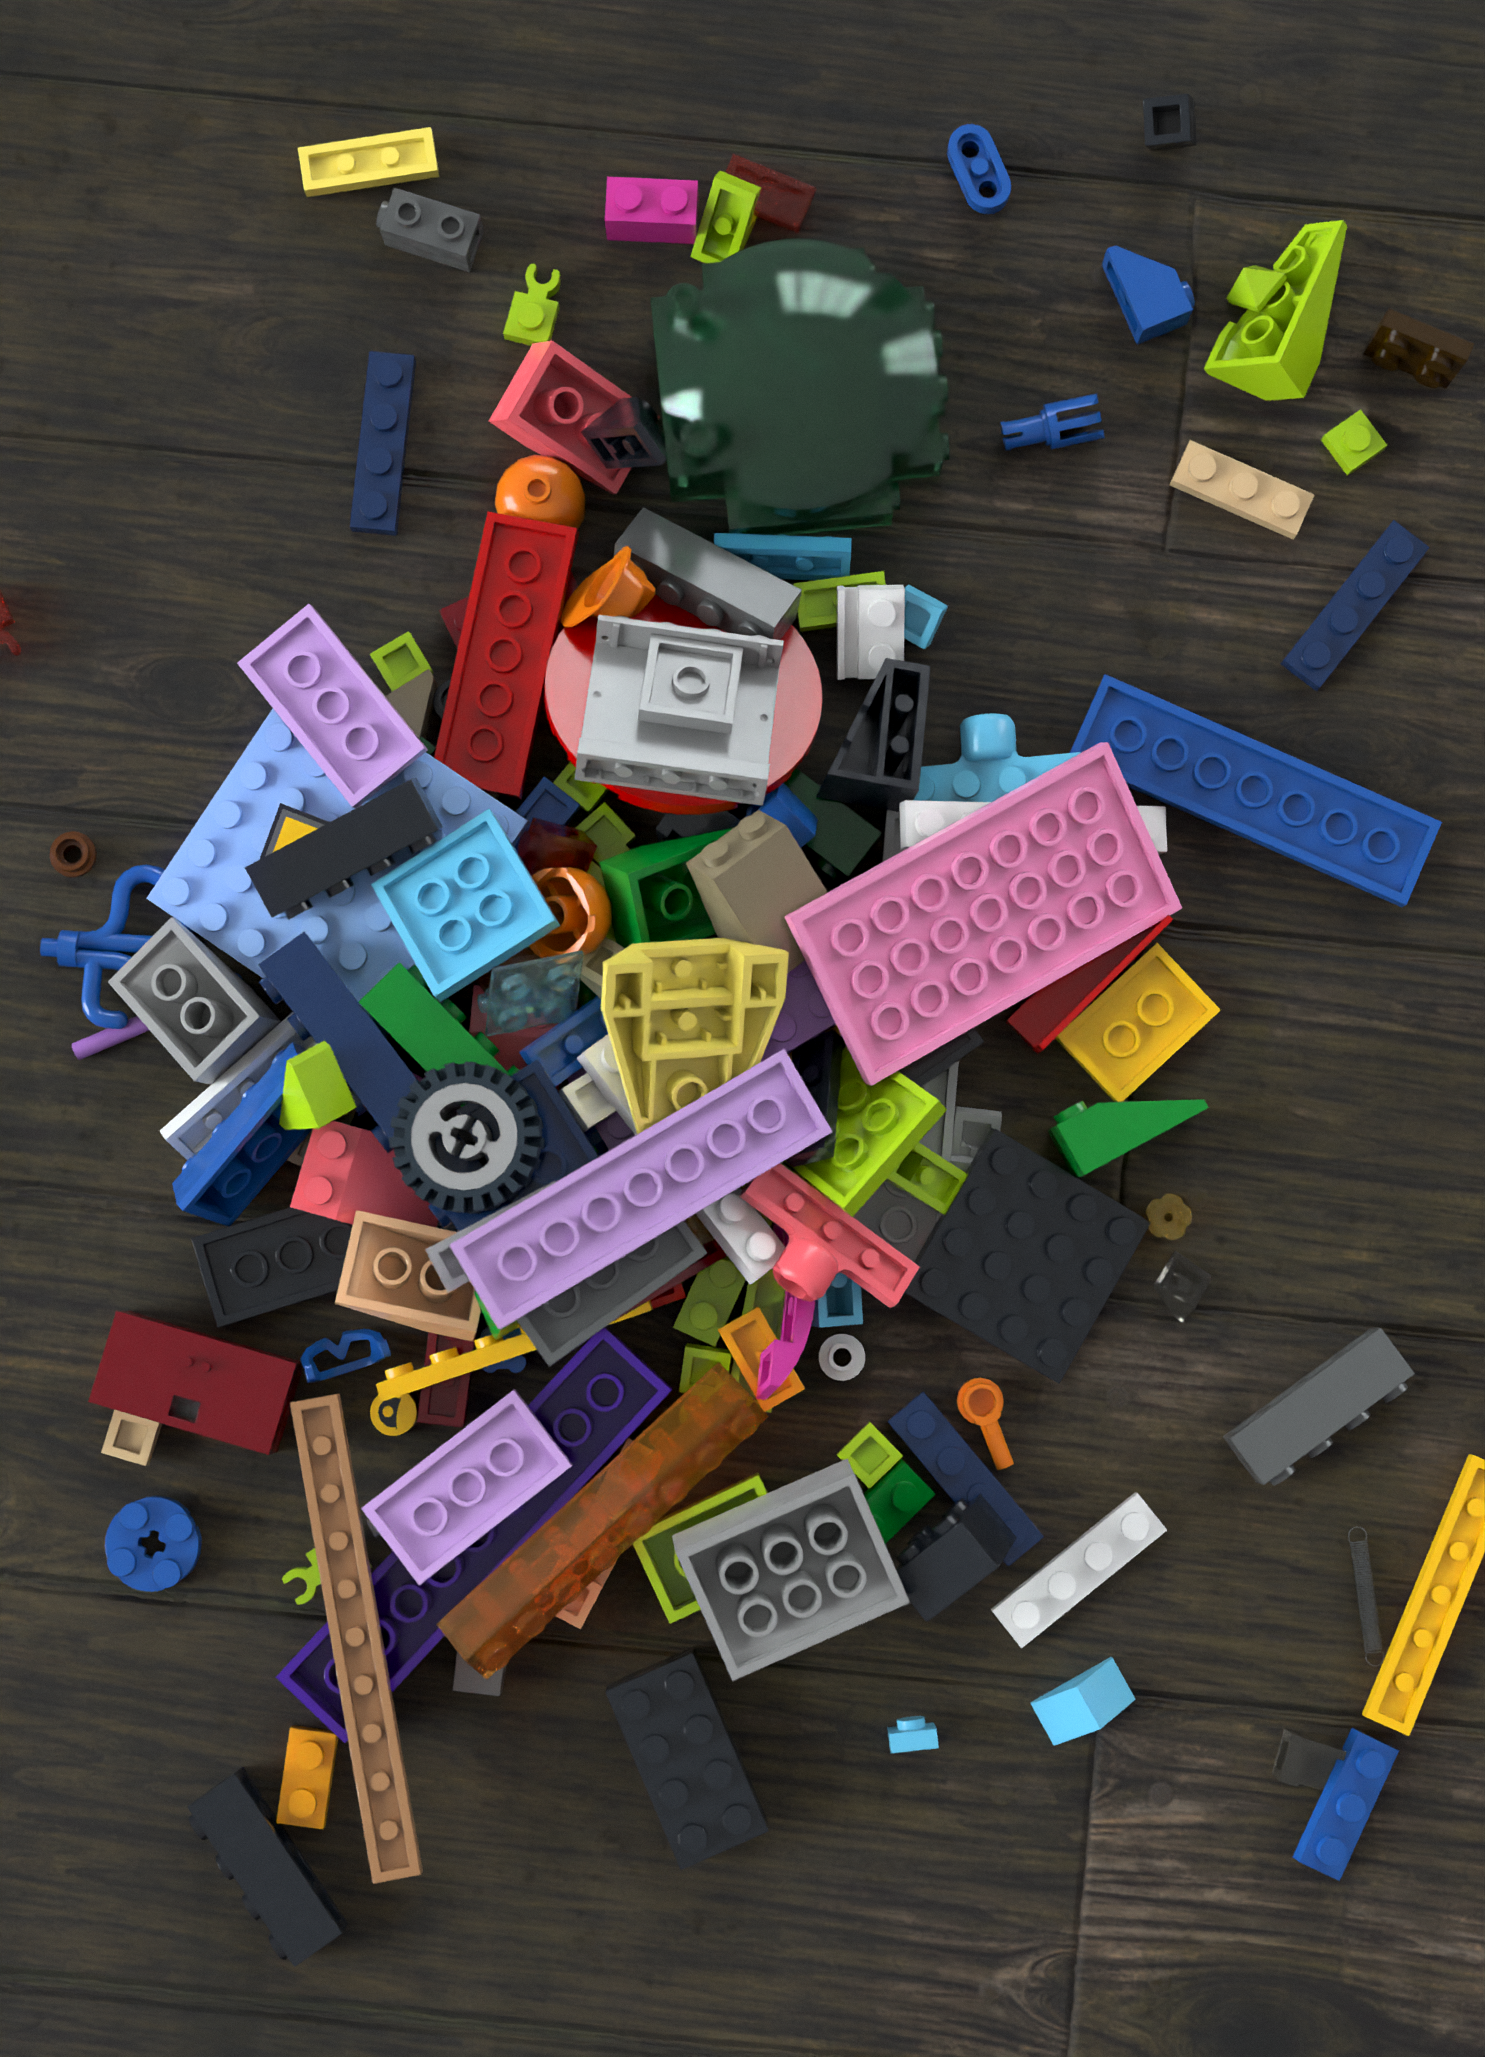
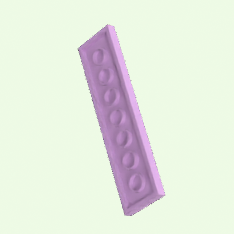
M785 1049L449 1244L495 1325L498 1329H501L832 1133V1130Z

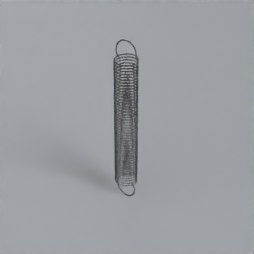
M1367 1533L1365 1541L1350 1542L1351 1557H1365L1352 1560V1564H1354L1353 1571H1355L1354 1576L1360 1577L1355 1578L1356 1592L1358 1596H1363L1357 1598L1359 1602L1358 1609H1360L1359 1614H1361V1626L1367 1627L1362 1628L1363 1638L1368 1639L1363 1642L1365 1646H1370L1365 1647V1658L1367 1653L1383 1652H1368L1382 1650L1383 1648L1380 1647L1383 1646L1380 1643L1382 1641H1377L1381 1640V1636H1378L1381 1635L1380 1629H1376L1380 1628V1624H1377L1379 1623V1619H1377L1379 1617H1375L1378 1616V1612H1375L1378 1610H1372L1377 1609V1605H1373L1377 1604L1376 1600H1374L1376 1598H1371L1375 1597V1593H1372L1375 1591H1369L1374 1590V1586H1370L1374 1585V1581H1371L1373 1579H1368L1373 1578L1371 1576L1373 1574H1369L1372 1572H1365L1372 1570L1369 1569L1372 1567H1367L1371 1566V1562H1368L1371 1560H1364L1370 1559L1368 1557L1370 1555H1366L1369 1553H1361L1369 1552L1367 1550L1369 1548H1363L1368 1547V1543H1365L1368 1542L1366 1541ZM1383 1652V1660H1382V1662H1381L1379 1665H1372V1664H1370L1369 1662H1368V1664L1371 1665V1666H1380V1665L1383 1663V1661H1384V1652Z

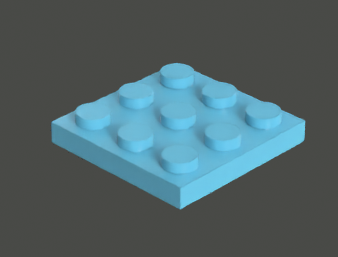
M490 809L479 814L371 884L431 992L440 1002L560 926L503 827Z

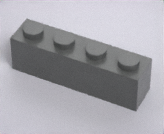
M644 507L615 543L614 556L623 547L630 546V559L644 571L647 580L655 588V595L659 596L667 604L676 605L699 617L707 625L716 626L728 633L748 636L761 635L769 639L781 640L797 618L801 589Z
M1370 1328L1225 1434L1223 1438L1256 1483L1265 1485L1270 1481L1275 1486L1295 1472L1296 1469L1292 1464L1305 1454L1313 1458L1330 1447L1333 1443L1330 1436L1343 1426L1349 1431L1364 1422L1371 1415L1367 1409L1381 1398L1387 1403L1402 1394L1408 1388L1404 1381L1415 1373L1381 1328Z

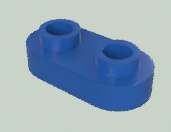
M976 124L960 126L952 133L949 139L947 149L948 160L969 206L982 214L996 213L1004 208L1008 202L1011 191L1009 175L989 132ZM973 148L976 150L977 155L973 158H968L962 154V150ZM984 187H988L995 192V195L991 198H985L979 191Z

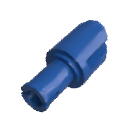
M1097 393L1044 404L1043 409L1039 411L1040 415L1000 422L1003 435L1021 432L1018 435L1002 438L1005 451L1045 442L1046 446L1050 445L1052 450L1105 439L1103 429L1060 437L1059 432L1101 422L1100 411L1057 418L1056 416L1057 412L1099 403Z

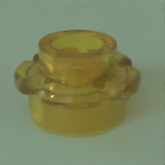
M1174 1194L1163 1195L1162 1199L1152 1200L1146 1210V1215L1151 1222L1148 1227L1150 1232L1156 1237L1165 1236L1168 1240H1175L1183 1236L1186 1232L1185 1228L1192 1221L1190 1208L1183 1203L1182 1198ZM1166 1213H1171L1173 1216L1170 1222L1164 1219Z

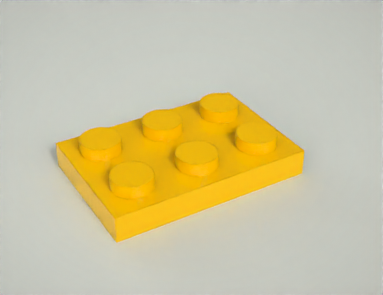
M1156 943L1055 1039L1114 1102H1123L1221 1010L1168 953Z

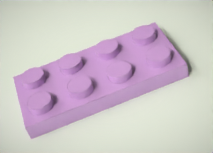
M310 604L306 605L237 663L348 803L355 809L360 807L428 751L385 695Z
M514 1389L361 1509L420 1585L573 1464Z

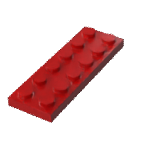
M489 511L487 512L434 758L486 793L522 799L544 698L547 662L558 634L579 531L574 527Z

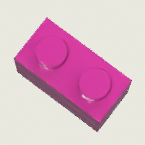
M607 176L605 207L607 240L694 244L698 225V181Z

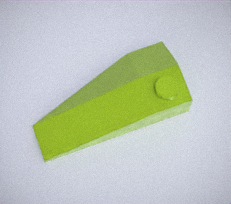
M1344 220L1304 225L1273 265L1274 271L1284 273L1287 280L1260 312L1247 309L1237 324L1228 322L1219 334L1204 367L1208 375L1266 401L1305 397L1321 360L1347 230Z

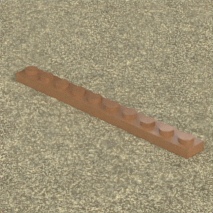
M340 1393L292 1402L290 1405L372 1881L375 1884L421 1875L423 1872Z

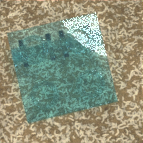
M583 950L492 968L490 988H486L485 993L479 994L477 997L481 1013L487 1012L486 1036L512 1033L535 1026L559 1023L573 1014L577 1007L584 957Z

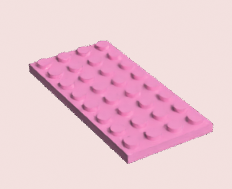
M1100 742L784 917L864 1083L872 1086L1158 923L1168 914L1172 915L1182 909V906L1109 743Z

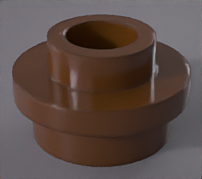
M71 831L63 833L51 845V864L57 872L66 877H81L87 874L96 862L97 851L94 843L89 837L80 832ZM75 847L80 848L82 853L80 860L75 863H69L67 860L69 850Z

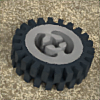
M466 1061L465 1064H456L455 1062L444 1064L445 1068L439 1070L432 1069L424 1073L426 1075L424 1079L420 1082L415 1080L408 1087L411 1091L406 1098H400L397 1104L400 1107L397 1117L392 1116L390 1125L394 1128L393 1137H389L390 1148L394 1149L395 1158L392 1159L395 1167L400 1169L403 1175L401 1179L416 1192L415 1195L433 1204V1206L457 1213L474 1214L485 1210L492 1211L500 1208V1205L504 1202H511L519 1196L517 1193L523 1187L527 1188L533 1180L530 1177L535 1169L538 1170L541 1159H539L541 1149L544 1150L545 1139L542 1138L541 1130L544 1128L542 1118L539 1117L538 1107L526 1092L527 1090L511 1076L497 1068ZM479 1104L488 1108L495 1116L499 1125L500 1137L497 1141L493 1142L490 1128L485 1123L477 1120L472 1129V1134L478 1137V1141L475 1146L466 1145L460 1158L476 1161L488 1155L489 1161L487 1165L474 1172H454L441 1161L436 1149V1137L442 1134V1141L446 1150L458 1156L463 1147V1142L457 1139L460 1130L468 1132L475 1118L468 1115H458L447 1121V1114L459 1105Z

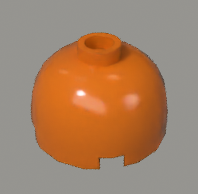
M535 454L517 460L505 470L497 485L495 507L499 514L579 529L585 516L586 498L580 479L566 463L553 456Z
M571 867L545 868L532 875L531 877L560 926L529 945L531 950L541 958H551L559 962L576 960L595 951L608 935L612 922V904L602 884L591 874Z

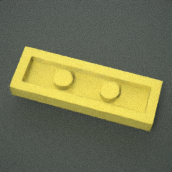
M431 127L298 147L306 197L439 177Z

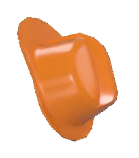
M630 546L623 547L613 559L594 571L575 589L562 611L560 622L564 627H573L589 616L598 618V615L630 618L641 612L654 597L655 588L653 584L647 580L644 571L630 559Z

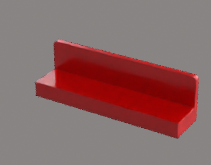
M1168 914L1158 923L1038 990L1006 1023L1039 1054L1173 918Z

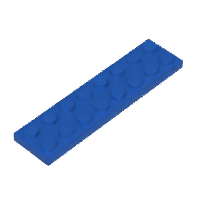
M1104 674L1069 752L1082 753L1100 742H1108L1129 788L1400 907L1406 906L1442 823L1437 819Z

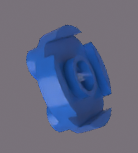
M149 1496L126 1504L112 1519L105 1537L107 1565L111 1573L118 1576L129 1587L145 1592H156L178 1584L193 1571L199 1560L202 1548V1536L199 1527H196L195 1521L189 1514L188 1509L180 1502L163 1496ZM152 1530L159 1532V1541L165 1543L164 1551H156L153 1557L147 1555L146 1547L141 1545L142 1538L149 1537Z

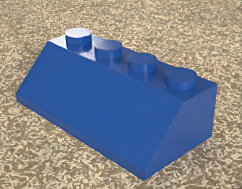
M291 1042L286 1049L280 1051L274 1057L269 1070L258 1083L246 1090L242 1096L241 1103L231 1115L214 1128L212 1137L198 1154L186 1161L182 1168V1173L172 1183L176 1203L182 1211L228 1227L231 1226L311 1132L312 1129L285 1130L279 1124L286 1061L308 1049Z

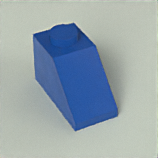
M1116 245L1107 248L1102 267L1137 345L1187 324L1193 311L1192 307L1195 305V300L1189 284L1186 281H1180L1174 268Z

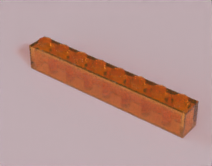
M718 1362L441 1619L437 1626L464 1661L485 1679H489L496 1671L502 1669L509 1662L510 1658L532 1637L540 1634L546 1627V1624L565 1606L575 1601L595 1578L604 1570L610 1568L617 1558L639 1537L648 1533L657 1520L673 1505L682 1501L688 1491L710 1471L716 1469L723 1459L744 1439L750 1437L769 1416Z

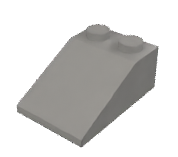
M171 917L108 981L195 1082L214 1083L281 1022L249 985L174 917Z

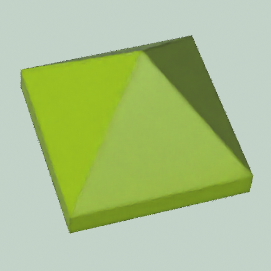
M1255 265L1245 267L1226 299L1230 304L1260 312L1284 284L1287 277L1284 273Z

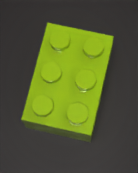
M759 1472L631 1533L630 1539L670 1624L700 1610V1606L675 1552L672 1535L767 1494L768 1492Z

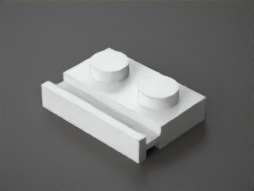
M904 585L837 586L836 675L838 680L852 677L875 679L885 658L904 661Z

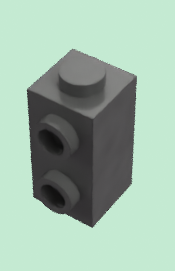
M397 188L393 189L389 202H382L376 222L377 227L380 228L385 246L467 272L471 270L484 232L480 214Z

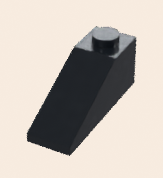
M639 397L620 399L581 431L606 469L660 466L667 460L664 433L657 425L658 416L654 409L646 401L640 400Z

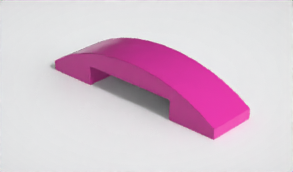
M774 1223L773 1232L786 1247L789 1242V1236L784 1229ZM785 1290L780 1340L775 1339L760 1355L756 1399L766 1400L780 1387L797 1364L810 1333L815 1301L801 1300Z

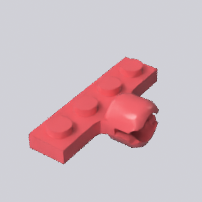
M781 1163L749 1181L739 1196L788 1234V1245L773 1267V1276L783 1289L801 1300L812 1302L823 1297L835 1276L841 1273L891 1308L897 1305L920 1268Z

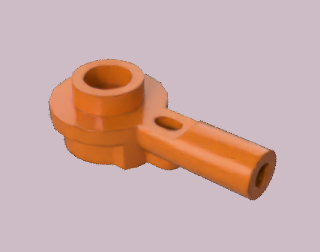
M981 1377L974 1378L964 1383L959 1390L957 1396L958 1410L969 1422L980 1425L997 1470H1001L1014 1464L998 1423L1004 1403L1003 1394L998 1385L991 1380Z

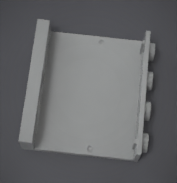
M598 615L596 643L582 735L578 745L575 780L763 806L770 764H768L779 666L784 640L769 639L761 635L748 636L727 633L718 629L677 626L670 622L656 623L630 619L625 616ZM651 633L743 647L731 734L638 720Z

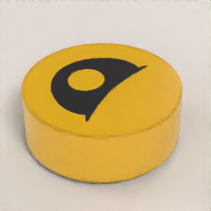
M410 1393L381 1402L380 1396L377 1395L372 1402L370 1408L371 1421L375 1428L385 1435L397 1436L404 1434L417 1421L418 1405Z

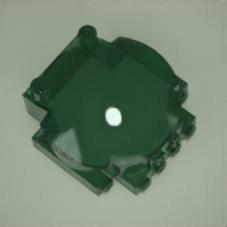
M783 239L765 242L739 251L721 262L702 264L703 290L699 291L692 284L680 283L673 286L666 296L651 298L671 503L725 497L729 534L795 535L891 525L893 510H900L898 482L891 483V480L940 476L943 461L950 459L947 432H939L938 417L945 416L944 403L948 402L946 375H938L937 373L940 372L939 358L943 357L941 330H933L935 328L933 301H925L923 286L904 288L893 275L875 273L874 263H870L869 258L865 256L864 248L849 249L838 244L810 239Z

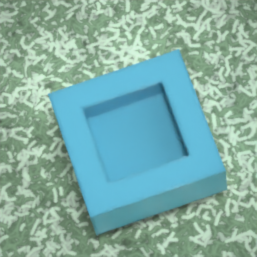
M907 585L905 587L904 639L926 649L931 644L948 605L911 585Z
M924 1716L897 1719V1726L887 1727L891 1753L939 1748L936 1726L934 1722L925 1723Z

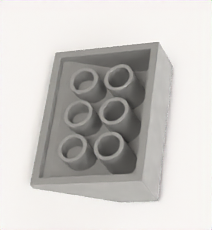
M848 1459L672 1535L677 1557L732 1681L910 1603Z

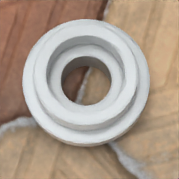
M836 1334L824 1341L819 1351V1364L826 1375L835 1380L845 1381L854 1378L860 1373L865 1363L863 1346L856 1338L847 1334ZM839 1348H845L851 1354V1360L846 1366H838L833 1361V1354Z

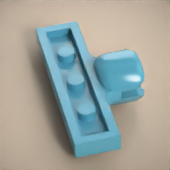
M989 713L971 716L964 719L960 724L962 755L959 761L953 764L921 767L919 791L914 800L993 802L1081 752L1032 757L1019 756L1016 750L1015 724L1008 715Z

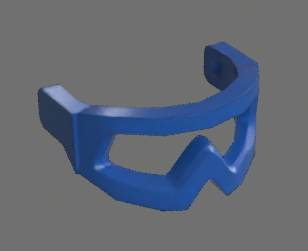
M358 1329L343 1332L339 1345H336L327 1338L315 1342L305 1349L300 1360L307 1383H314L375 1364L391 1356L387 1340L383 1339L380 1332L370 1329ZM352 1341H370L371 1355L369 1357L322 1372L318 1371L313 1361V1357L324 1350H328L335 1357L343 1360Z

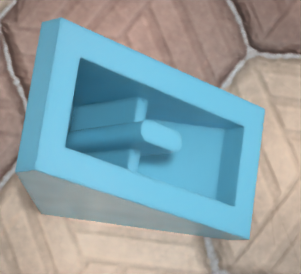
M1110 1657L1035 1699L1030 1704L1055 1746L1100 1730L1136 1699L1115 1661Z

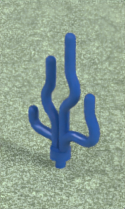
M147 864L138 865L121 874L115 882L109 919L103 927L89 932L61 930L58 939H41V956L57 957L59 966L84 968L81 998L82 1010L87 1019L96 1026L108 1029H122L128 1023V1017L124 1012L105 1010L100 1005L103 969L119 971L132 958L130 955L119 952L137 953L152 937L148 935L121 934V932L125 928L129 915L130 895L133 888L145 882L155 886L165 871L161 867ZM184 925L191 933L195 932L186 925Z

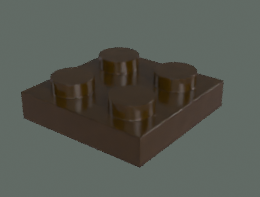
M1389 308L1369 338L1363 355L1372 358L1373 363L1383 369L1391 371L1399 369L1414 375V379L1424 386L1430 388H1438L1440 386L1446 389L1468 361L1474 343Z

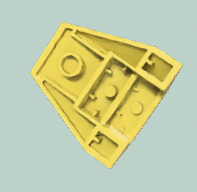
M726 938L634 943L604 961L601 1010L637 1134L761 1062L786 997L789 953L786 950Z

